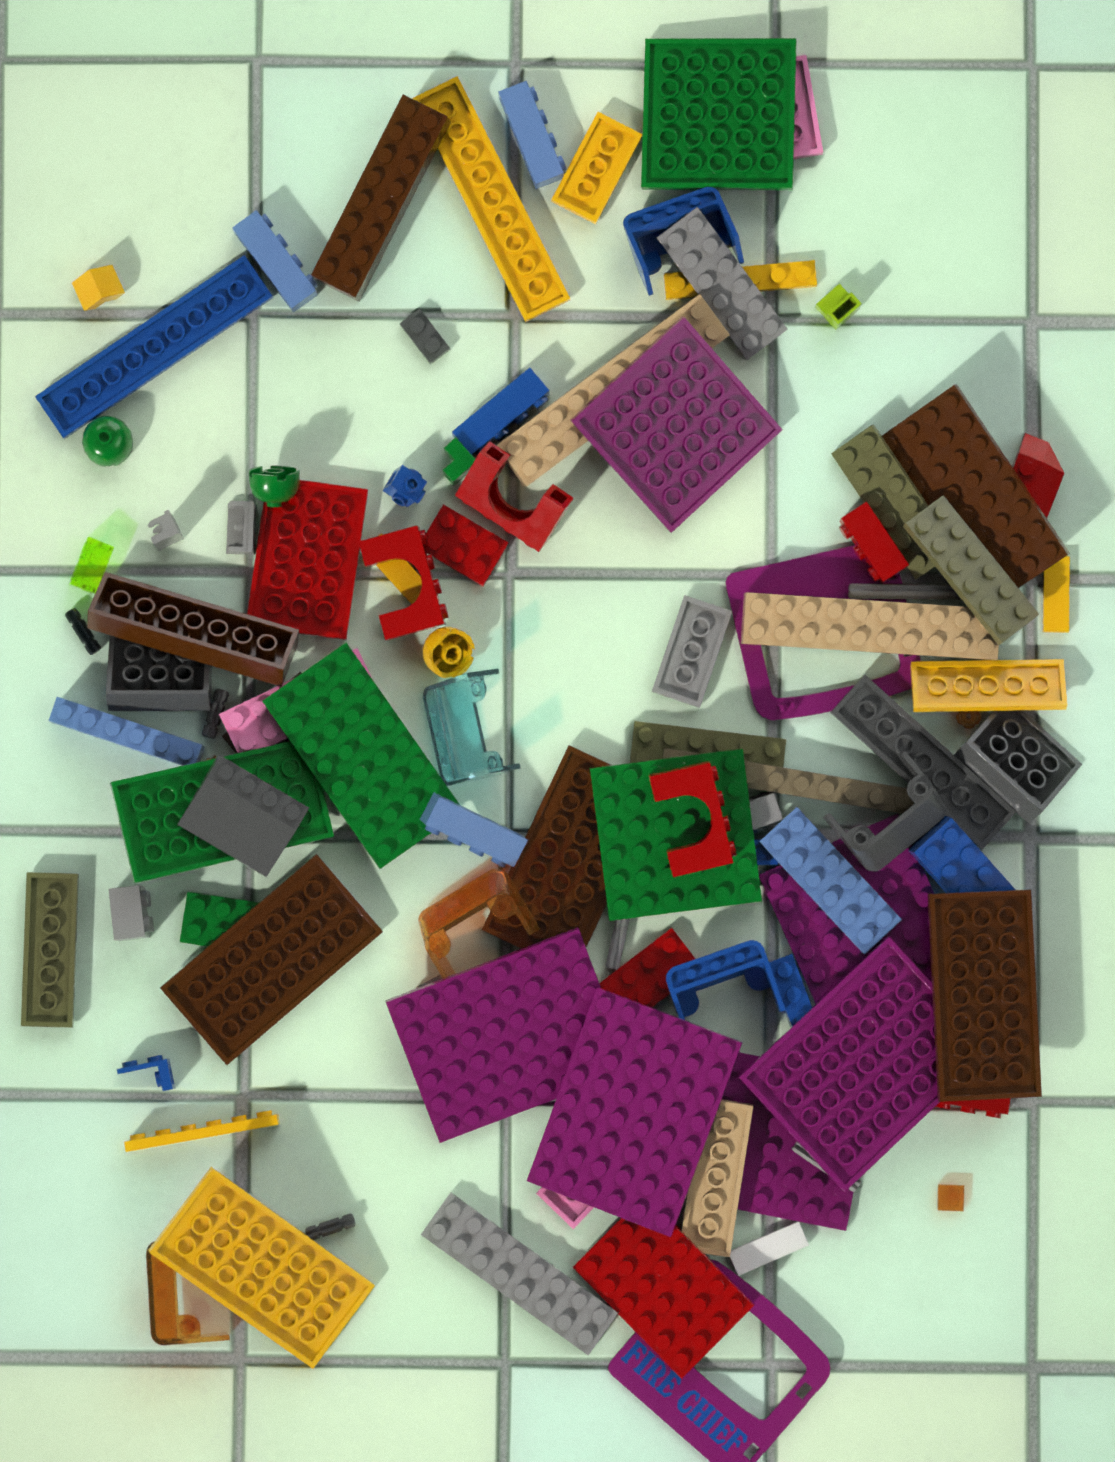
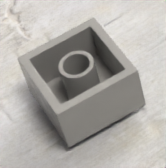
M140 885L108 889L114 940L127 941L150 938V932H154L153 918L148 916L147 907L151 906L150 892Z

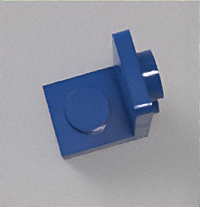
M162 1055L148 1057V1063L139 1065L137 1060L122 1063L123 1068L117 1069V1074H123L158 1066L159 1071L155 1072L157 1086H162L163 1091L175 1089L170 1059H163Z

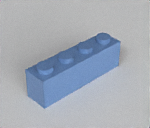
M527 81L498 91L499 100L535 189L561 180L564 176L563 171L567 170L562 156L557 157L554 148L557 147V143L553 133H547L545 124H548L543 109L538 110L535 102L539 99L534 86L529 88Z
M256 210L232 227L233 232L294 313L318 295L315 289L318 285L310 274L305 276L300 268L303 264L295 254L290 256L285 248L288 244L280 234L275 236L270 229L273 227V224L264 213L261 216Z
M433 793L420 818L426 825L424 829L435 835H439L442 832L448 835V841L458 846L465 843L470 846L469 851L483 857L484 853L492 856L491 861L501 867H505L506 864L514 867L528 841L521 834L436 793Z

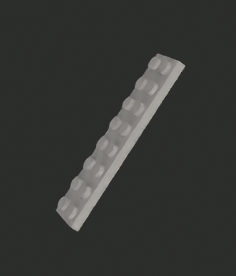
M451 1192L421 1233L431 1243L587 1355L591 1353L618 1314L613 1308Z

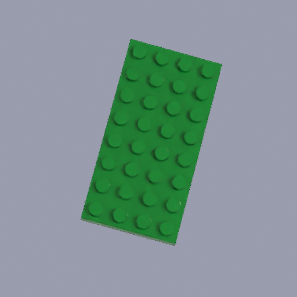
M347 642L262 701L379 869L431 834V832L424 829L426 825L420 818L433 793L459 804Z
M291 742L224 756V758L309 807L285 848L334 837L323 788ZM215 759L110 782L133 883L236 860L177 825Z

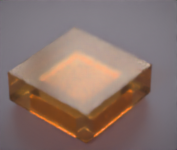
M938 1184L937 1210L964 1211V1185Z

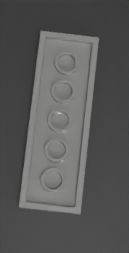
M698 207L694 208L656 237L697 294H701L746 360L788 330Z

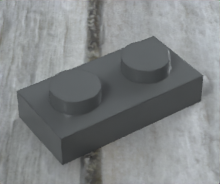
M420 308L400 323L402 329L430 365L450 351L448 344Z

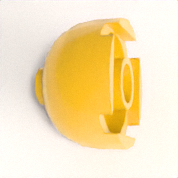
M448 626L438 628L430 633L424 642L423 659L427 667L441 678H457L465 673L473 662L474 658L471 655L472 649L475 650L474 643L471 637L460 629Z

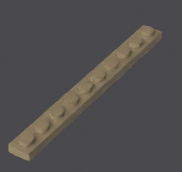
M664 748L662 759L699 753ZM745 761L747 785L751 789L902 814L914 805V802L907 794V788Z

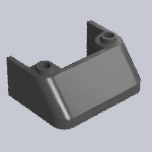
M906 751L901 752L898 757L914 775V778L907 785V794L915 804L875 836L869 828L862 825L855 826L846 833L830 813L823 816L828 825L868 871L881 870L942 820L946 813V806L936 789Z

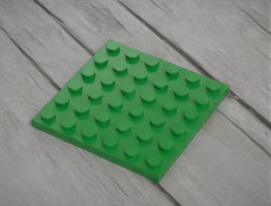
M796 38L645 39L642 190H699L705 187H713L717 190H793Z
M742 748L590 768L609 921L762 901ZM709 761L711 766H716L719 781H715L717 792L722 791L725 806H721L722 816H728L731 831L726 833L728 841L734 842L737 856L732 857V864L673 877L666 850L693 844L701 840L709 830L711 815L706 803L694 796L684 795L655 802L649 775Z

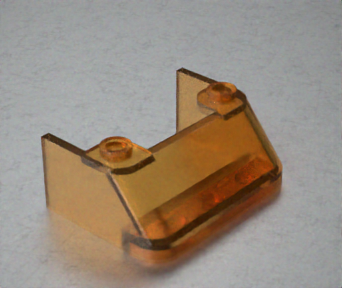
M494 868L487 871L420 913L418 922L425 949L443 979L456 974L446 957L451 950V941L446 931L488 906L492 914L499 919H507L516 914L528 935L541 930L509 875L503 869Z
M155 1241L151 1242L146 1249L150 1335L154 1342L159 1345H175L230 1340L227 1332L201 1334L200 1323L196 1317L189 1314H178L176 1271L149 1253L148 1250Z

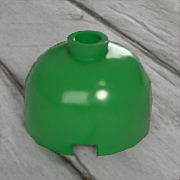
M102 416L95 418L87 425L83 432L82 445L84 452L92 462L99 466L110 467L120 465L129 457L133 449V438L131 430L122 420L116 417Z
M272 465L271 469L264 471L263 466L254 467L249 470V485L253 495L258 500L267 502L268 507H281L282 502L293 498L299 489L300 471H296L294 467Z

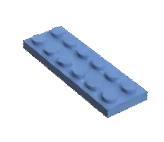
M798 807L759 841L864 955L902 920Z

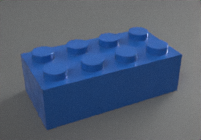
M944 816L942 820L908 849L911 855L945 893L1016 890L951 817Z

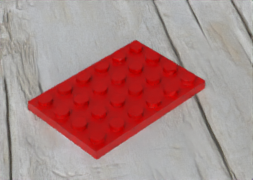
M300 480L296 495L289 501L282 502L281 507H268L267 502L263 503L247 611L248 615L298 629L299 634L347 640L360 553L359 541L362 539L368 489Z
M621 1218L573 1267L681 1379L755 1306L682 1233V1230L677 1225L672 1236L669 1237Z

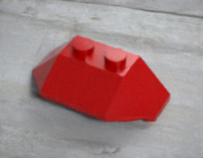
M1025 433L1012 467L1045 517L1048 518L1065 473L1049 442Z

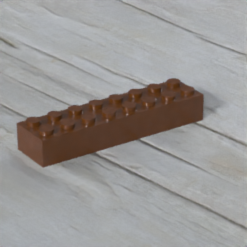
M404 94L402 95L311 274L315 280L360 302L451 123L448 116Z
M104 572L88 609L87 629L281 687L298 647V629L108 572Z

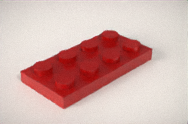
M671 928L599 984L604 990L653 1007L670 994L666 983L667 972L674 966L696 958L673 928Z

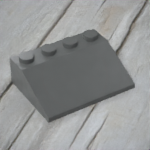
M110 635L106 681L108 711H211V665Z
M1023 710L992 711L954 754L1029 824L1044 811L1082 766L1080 761Z
M220 755L214 760L177 825L267 877L294 835L309 807Z

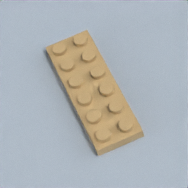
M722 1099L687 1193L682 1233L704 1254L730 1257L753 1104Z

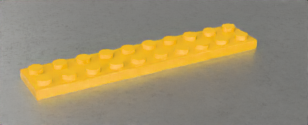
M458 76L413 97L414 100L448 116L451 121L438 147V151L524 321L527 322L570 301V297Z

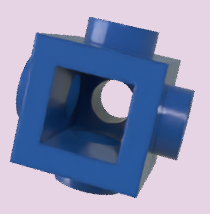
M401 465L393 471L382 491L391 496L396 504L409 507L413 503L418 504L426 493L423 488L427 481L422 478L418 471Z

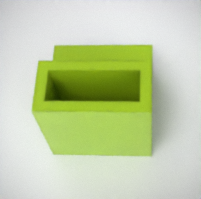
M839 283L815 305V308L837 330L860 309L862 303L852 292L849 294Z

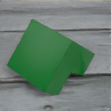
M456 437L444 447L445 453L452 462L443 469V474L453 486L467 475L475 461V458Z

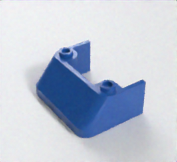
M705 187L630 213L624 218V230L637 270L649 296L653 295L649 276L661 269L662 262L660 256L667 254L656 237L696 207L699 208L727 248L732 247L739 264L744 263L739 235L717 189Z
M749 940L672 967L666 974V983L677 1017L685 1020L684 1017L690 1016L697 1011L699 999L696 991L744 975L748 986L753 990L761 991L770 988L778 1012L786 1010L762 944L755 940Z

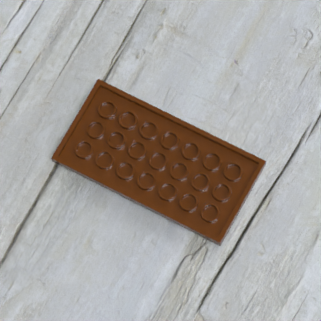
M957 384L882 435L926 503L931 505L941 496H944L1018 588L1070 554Z
M568 745L525 838L528 841L515 866H511L482 928L483 931L522 949L578 927L585 947H587L607 905L590 768L609 766L611 764Z
M315 854L165 982L160 989L222 1061L228 1065L383 931L321 858Z
M1031 890L928 894L938 1102L1042 1097Z

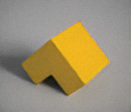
M113 265L89 269L72 282L84 311L96 309L104 302L116 300L125 293Z

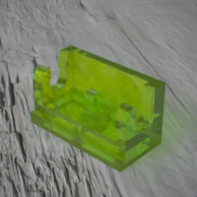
M87 537L68 585L95 594L114 546Z

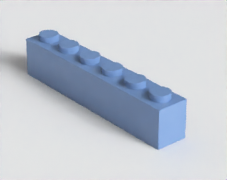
M56 697L49 718L51 723L180 766L200 762L205 748L202 744L60 697Z

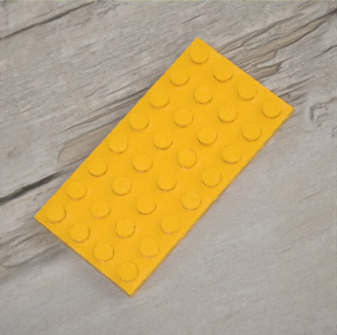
M210 1167L148 1250L153 1256L312 1369L375 1287L374 1283L213 1167Z

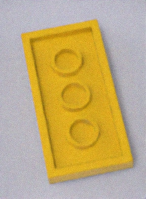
M597 112L551 202L597 224L643 134Z

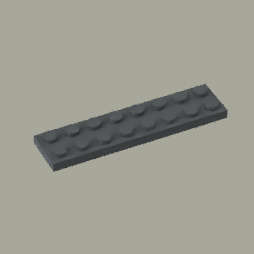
M866 675L855 684L830 712L901 778L909 783L914 778V775L898 757L901 752L906 751L930 780L946 806L945 816L951 817L981 850L1016 813L1009 804Z

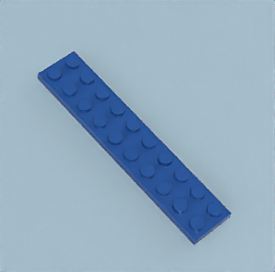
M244 255L36 395L35 398L61 436L66 439L273 299V295Z

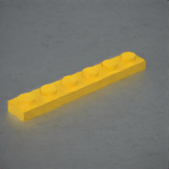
M815 260L742 267L760 292L817 287ZM682 272L664 273L666 300L694 298L698 295Z
M272 1110L256 1113L257 1118L247 1119L246 1115L231 1117L232 1122L225 1124L221 1123V1119L207 1121L206 1127L196 1129V1124L180 1126L181 1131L171 1133L170 1128L157 1130L155 1131L156 1136L147 1138L145 1133L130 1135V1141L124 1142L125 1151H135L279 1125V1115H272Z

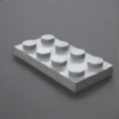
M684 595L652 689L653 693L700 708L732 611Z

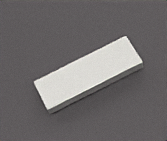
M797 1221L731 1250L730 1258L739 1276L809 1246L800 1223Z

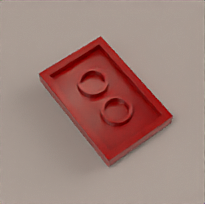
M443 504L426 532L429 544L425 545L427 554H432L434 559L484 587L509 542Z

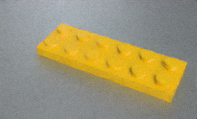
M1064 659L911 662L910 665L913 712L1067 709Z

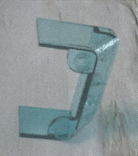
M499 669L465 673L430 685L424 690L423 701L439 774L447 786L493 777L521 768L520 763L503 766V760L498 752L486 751L476 702L482 701L486 695L487 688L484 678L499 674Z

